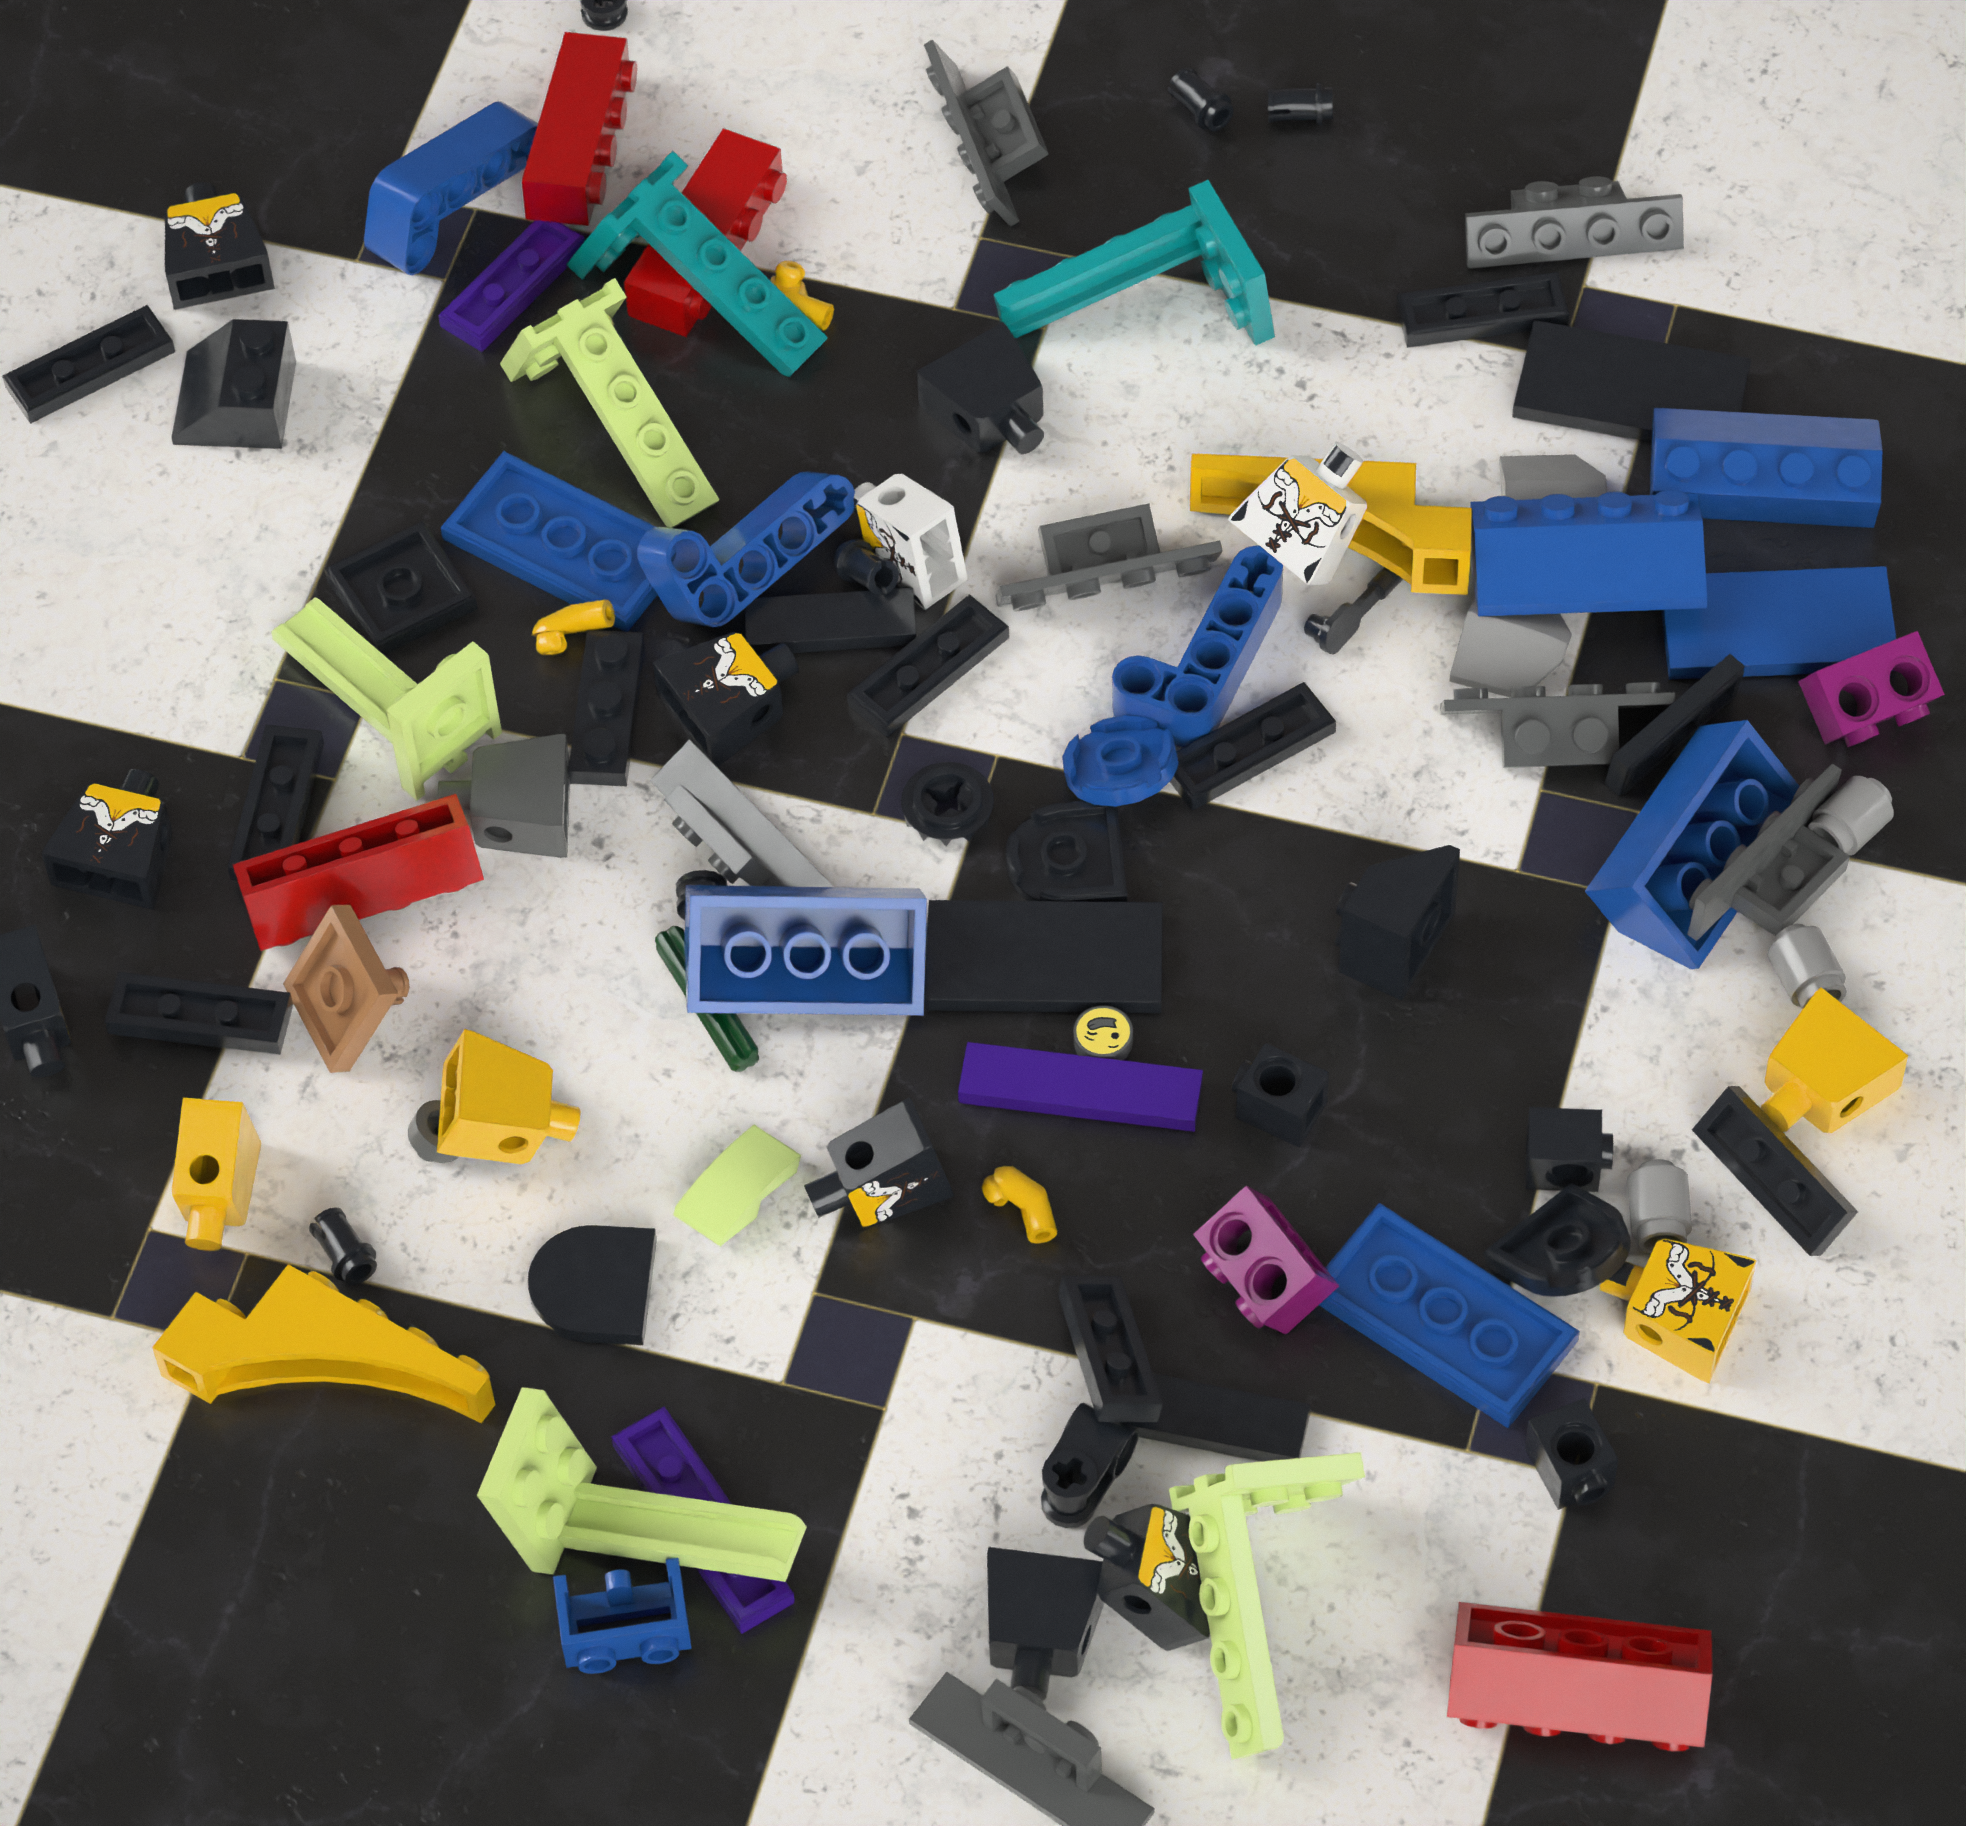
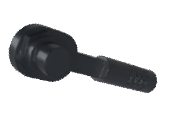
M1383 567L1367 584L1368 588L1353 604L1349 602L1342 604L1330 617H1322L1317 614L1310 615L1304 626L1305 634L1313 637L1319 643L1321 650L1329 654L1338 653L1358 630L1361 618L1379 600L1385 599L1403 579Z

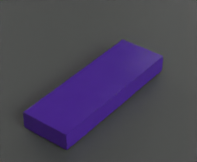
M533 221L438 315L440 327L480 352H483L568 267L566 264L585 242L584 237L558 222Z

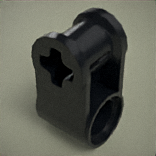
M1086 1403L1078 1405L1042 1469L1044 1489L1041 1495V1507L1046 1518L1054 1525L1064 1528H1074L1087 1523L1094 1515L1113 1481L1122 1474L1130 1461L1138 1442L1139 1429L1125 1422H1098L1092 1406Z

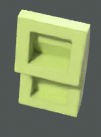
M753 1125L730 1144L699 1176L675 1206L673 1215L717 1245L722 1246L757 1218L762 1199L797 1173L801 1155L756 1125Z

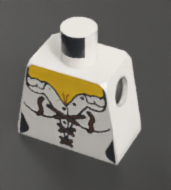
M1335 442L1320 464L1309 456L1292 455L1231 514L1228 520L1307 585H1328L1367 509L1366 501L1347 486L1362 465L1363 460L1357 453L1339 442Z
M894 474L877 487L872 483L866 482L854 490L853 512L859 516L864 541L872 546L875 554L896 564L899 570L897 585L901 588H913L914 601L924 610L968 581L954 507L950 503L903 474Z

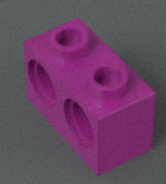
M1918 631L1818 670L1798 681L1825 745L1844 738L1847 747L1866 741L1880 734L1876 724L1893 717L1898 727L1931 714L1927 703L1945 695ZM1891 670L1901 673L1908 684L1906 696H1902L1893 690L1889 679ZM1841 690L1850 693L1855 698L1857 703V714L1855 717L1846 714L1841 709L1839 704V693Z
M1245 1186L1193 1234L1206 1251L1201 1256V1260L1206 1268L1223 1284L1230 1281L1241 1296L1235 1301L1238 1309L1259 1329L1266 1325L1283 1334H1287L1339 1287L1338 1283L1273 1201L1266 1195L1248 1186ZM1251 1229V1243L1246 1251L1238 1255V1240L1244 1232ZM1286 1274L1287 1285L1284 1292L1278 1298L1273 1299L1271 1291L1275 1280L1279 1276Z

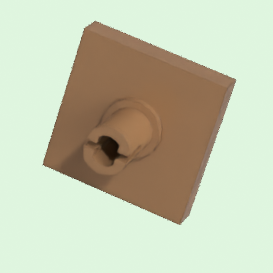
M351 905L330 906L283 983L286 991L291 993L293 1004L330 1073L350 1072L391 1005L402 1004L404 1002L402 997H407L410 988L407 973L402 968H384Z

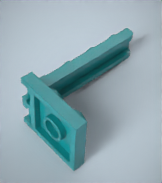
M672 151L611 213L609 212L566 265L580 279H583L595 266L604 273L626 250L625 248L635 238L638 239L642 236L782 375L790 377L828 337L673 185L688 165Z
M1209 180L1188 188L1191 200L1190 206L1174 213L1163 214L1150 224L1128 234L1115 236L1097 248L1077 257L1066 258L1046 271L1028 279L1015 281L1006 289L993 294L1000 323L1004 322L1013 337L1018 338L1202 255L1204 260L1201 261V266L1207 282L1213 291L1222 289L1227 297L1224 300L1225 308L1234 327L1237 330L1245 327L1255 346L1275 337L1265 273Z

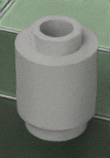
M1853 776L1813 813V821L1808 825V829L1846 854L1854 855L1892 820L1894 811L1891 804V794L1880 781L1874 778Z
M1794 924L1784 928L1774 937V943L1768 950V958L1794 1005L1800 1006L1803 1009L1814 993L1821 987L1839 1002L1844 999L1847 993L1844 986L1846 976L1820 928Z
M1656 1159L1642 1163L1639 1169L1633 1171L1627 1178L1631 1234L1638 1240V1247L1642 1251L1651 1254L1656 1242L1661 1239L1687 1243V1236L1692 1231L1688 1174L1667 1160Z

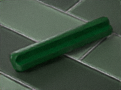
M672 926L666 931H661L655 937L656 950L686 997L685 931L679 926ZM696 1013L731 1070L742 1072L759 1061L758 1047L736 1013Z

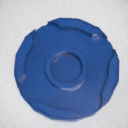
M1122 715L1102 719L1091 725V733L1085 735L1082 739H1079L1077 734L1068 743L1062 756L1064 774L1070 790L1077 798L1100 806L1117 807L1137 803L1158 793L1173 779L1179 765L1172 733L1167 728L1166 731L1158 728L1157 721L1143 716Z

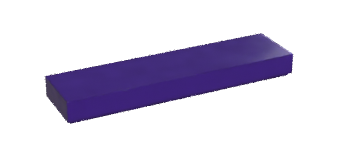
M967 1042L958 1089V1102L1195 1132L1203 1082V1070Z
M665 1407L658 1409L611 1436L614 1449L644 1492L732 1504ZM696 1568L741 1634L795 1603L794 1593L786 1582Z

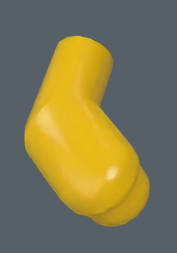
M794 261L780 262L775 268V276L771 277L770 281L820 330H826L831 323L834 306L808 296L805 284L802 282L805 271L799 263Z
M609 600L572 604L539 619L532 632V636H536L537 652L541 655L561 654L567 647L565 634L612 627L615 621L613 606Z
M1013 1166L997 1167L994 1170V1174L989 1175L983 1180L982 1191L989 1203L1003 1206L1010 1201L1020 1208L1027 1237L1031 1243H1045L1056 1237L1055 1221L1047 1192L1043 1186Z

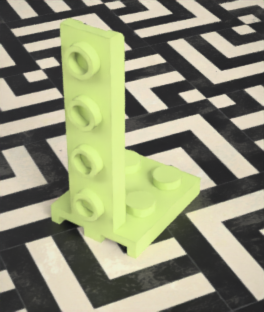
M614 278L607 282L601 290L580 302L577 299L560 308L557 312L558 314L532 328L530 325L521 330L500 365L511 382L527 374L530 381H533L554 369L559 364L556 359L562 356L667 528H674L716 504L719 498L613 327L612 317L626 299V295Z
M316 597L309 601L305 608L287 622L280 624L271 631L273 640L393 744L401 787L416 801L425 795L423 783L444 767L447 771L453 773L468 761L467 753L464 750L484 734H488L494 740L502 733L489 655L473 641L457 654H451L444 658L431 675L417 684Z
M521 1388L477 1496L531 1571L554 1575L564 1548L660 1563H666V1559L678 1558L680 1566L786 1582L806 1530L804 1522L798 1516L786 1512L591 1484L597 1467L545 1391Z
M1361 1452L1231 1464L1225 1467L1226 1473L1205 1474L1193 1479L1194 1485L1175 1486L1169 1489L1172 1509L1182 1513L1189 1512L1190 1514L1189 1539L1197 1555L1201 1578L1200 1603L1203 1611L1207 1614L1212 1642L1210 1662L1212 1670L1218 1678L1223 1706L1221 1726L1223 1734L1229 1742L1232 1759L1245 1758L1278 1748L1284 1738L1245 1516L1258 1513L1257 1507L1273 1506L1274 1514L1302 1511L1311 1508L1310 1502L1325 1501L1343 1496V1485L1365 1478Z

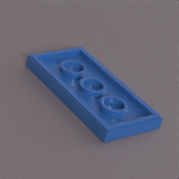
M505 451L502 452L441 526L443 540L571 605L609 600L615 613L613 626L624 632H628L658 595L643 572L637 558V548L640 539L647 531L655 528V526ZM675 545L673 546L671 551L672 563L674 562L676 557Z
M1886 566L1706 573L1707 608L1661 610L1669 680L1702 678L1729 654L1733 655L1745 666L1743 677L1812 674L1896 640Z
M1378 1203L1325 1267L1339 1287L1319 1304L1320 1307L1506 1428L1512 1425L1579 1340V1330L1380 1203Z

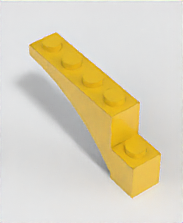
M1192 453L1190 511L1231 515L1289 457ZM1314 459V460H1316V461L1320 464L1323 459ZM1363 461L1347 486L1366 501L1367 509L1348 548L1371 558L1400 576L1411 585V592L1468 595L1472 508L1415 505L1416 463Z
M289 1264L247 1318L232 1303L224 1299H218L216 1302H213L195 1292L152 1347L161 1376L209 1404L219 1394L240 1389L278 1383L334 1382L368 1385L407 1393L446 1406L481 1424L495 1406L489 1374L477 1361L465 1355H460L456 1358L439 1349L434 1339L424 1331L415 1327L405 1330L389 1321L387 1315L372 1302L365 1299L355 1302L339 1293L337 1287L322 1274L311 1271L307 1275Z

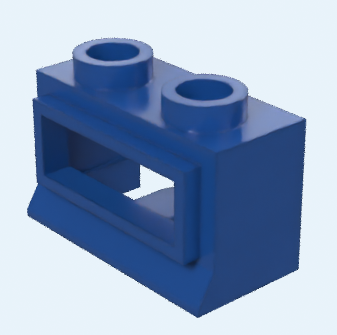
M666 1559L669 1582L632 1587L628 1571L613 1570L605 1575L606 1591L571 1597L566 1575L554 1576L560 1636L566 1668L578 1666L579 1670L584 1673L597 1674L614 1668L616 1660L641 1657L646 1663L662 1664L676 1659L679 1656L680 1650L692 1649L679 1559ZM671 1613L672 1620L578 1634V1627Z

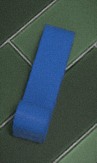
M497 101L385 167L375 178L369 193L364 245L367 250L408 275L413 276L421 272L431 261L435 253L441 219L525 169L538 123L504 102Z
M799 472L779 487L713 545L709 546L707 541L694 531L655 527L647 531L640 539L637 548V558L646 577L674 619L683 623L709 627L722 626L734 618L850 517L854 510L855 491L853 485L843 476L818 472ZM782 523L783 533L781 539L779 540L778 530L780 524ZM675 545L676 557L674 562L672 563L671 551L673 546ZM741 557H743V569L740 574L739 562ZM703 590L704 601L702 607L700 608L699 596Z
M1259 545L1250 546L1239 551L1227 570L1178 667L1139 655L1127 657L1116 665L1112 674V709L1114 717L1122 715L1143 716L1150 720L1157 721L1158 728L1164 731L1167 728L1174 737L1175 745L1182 748L1218 729L1280 609L1283 590V564ZM1192 710V711H1198V712L1189 713V712H1184V711Z

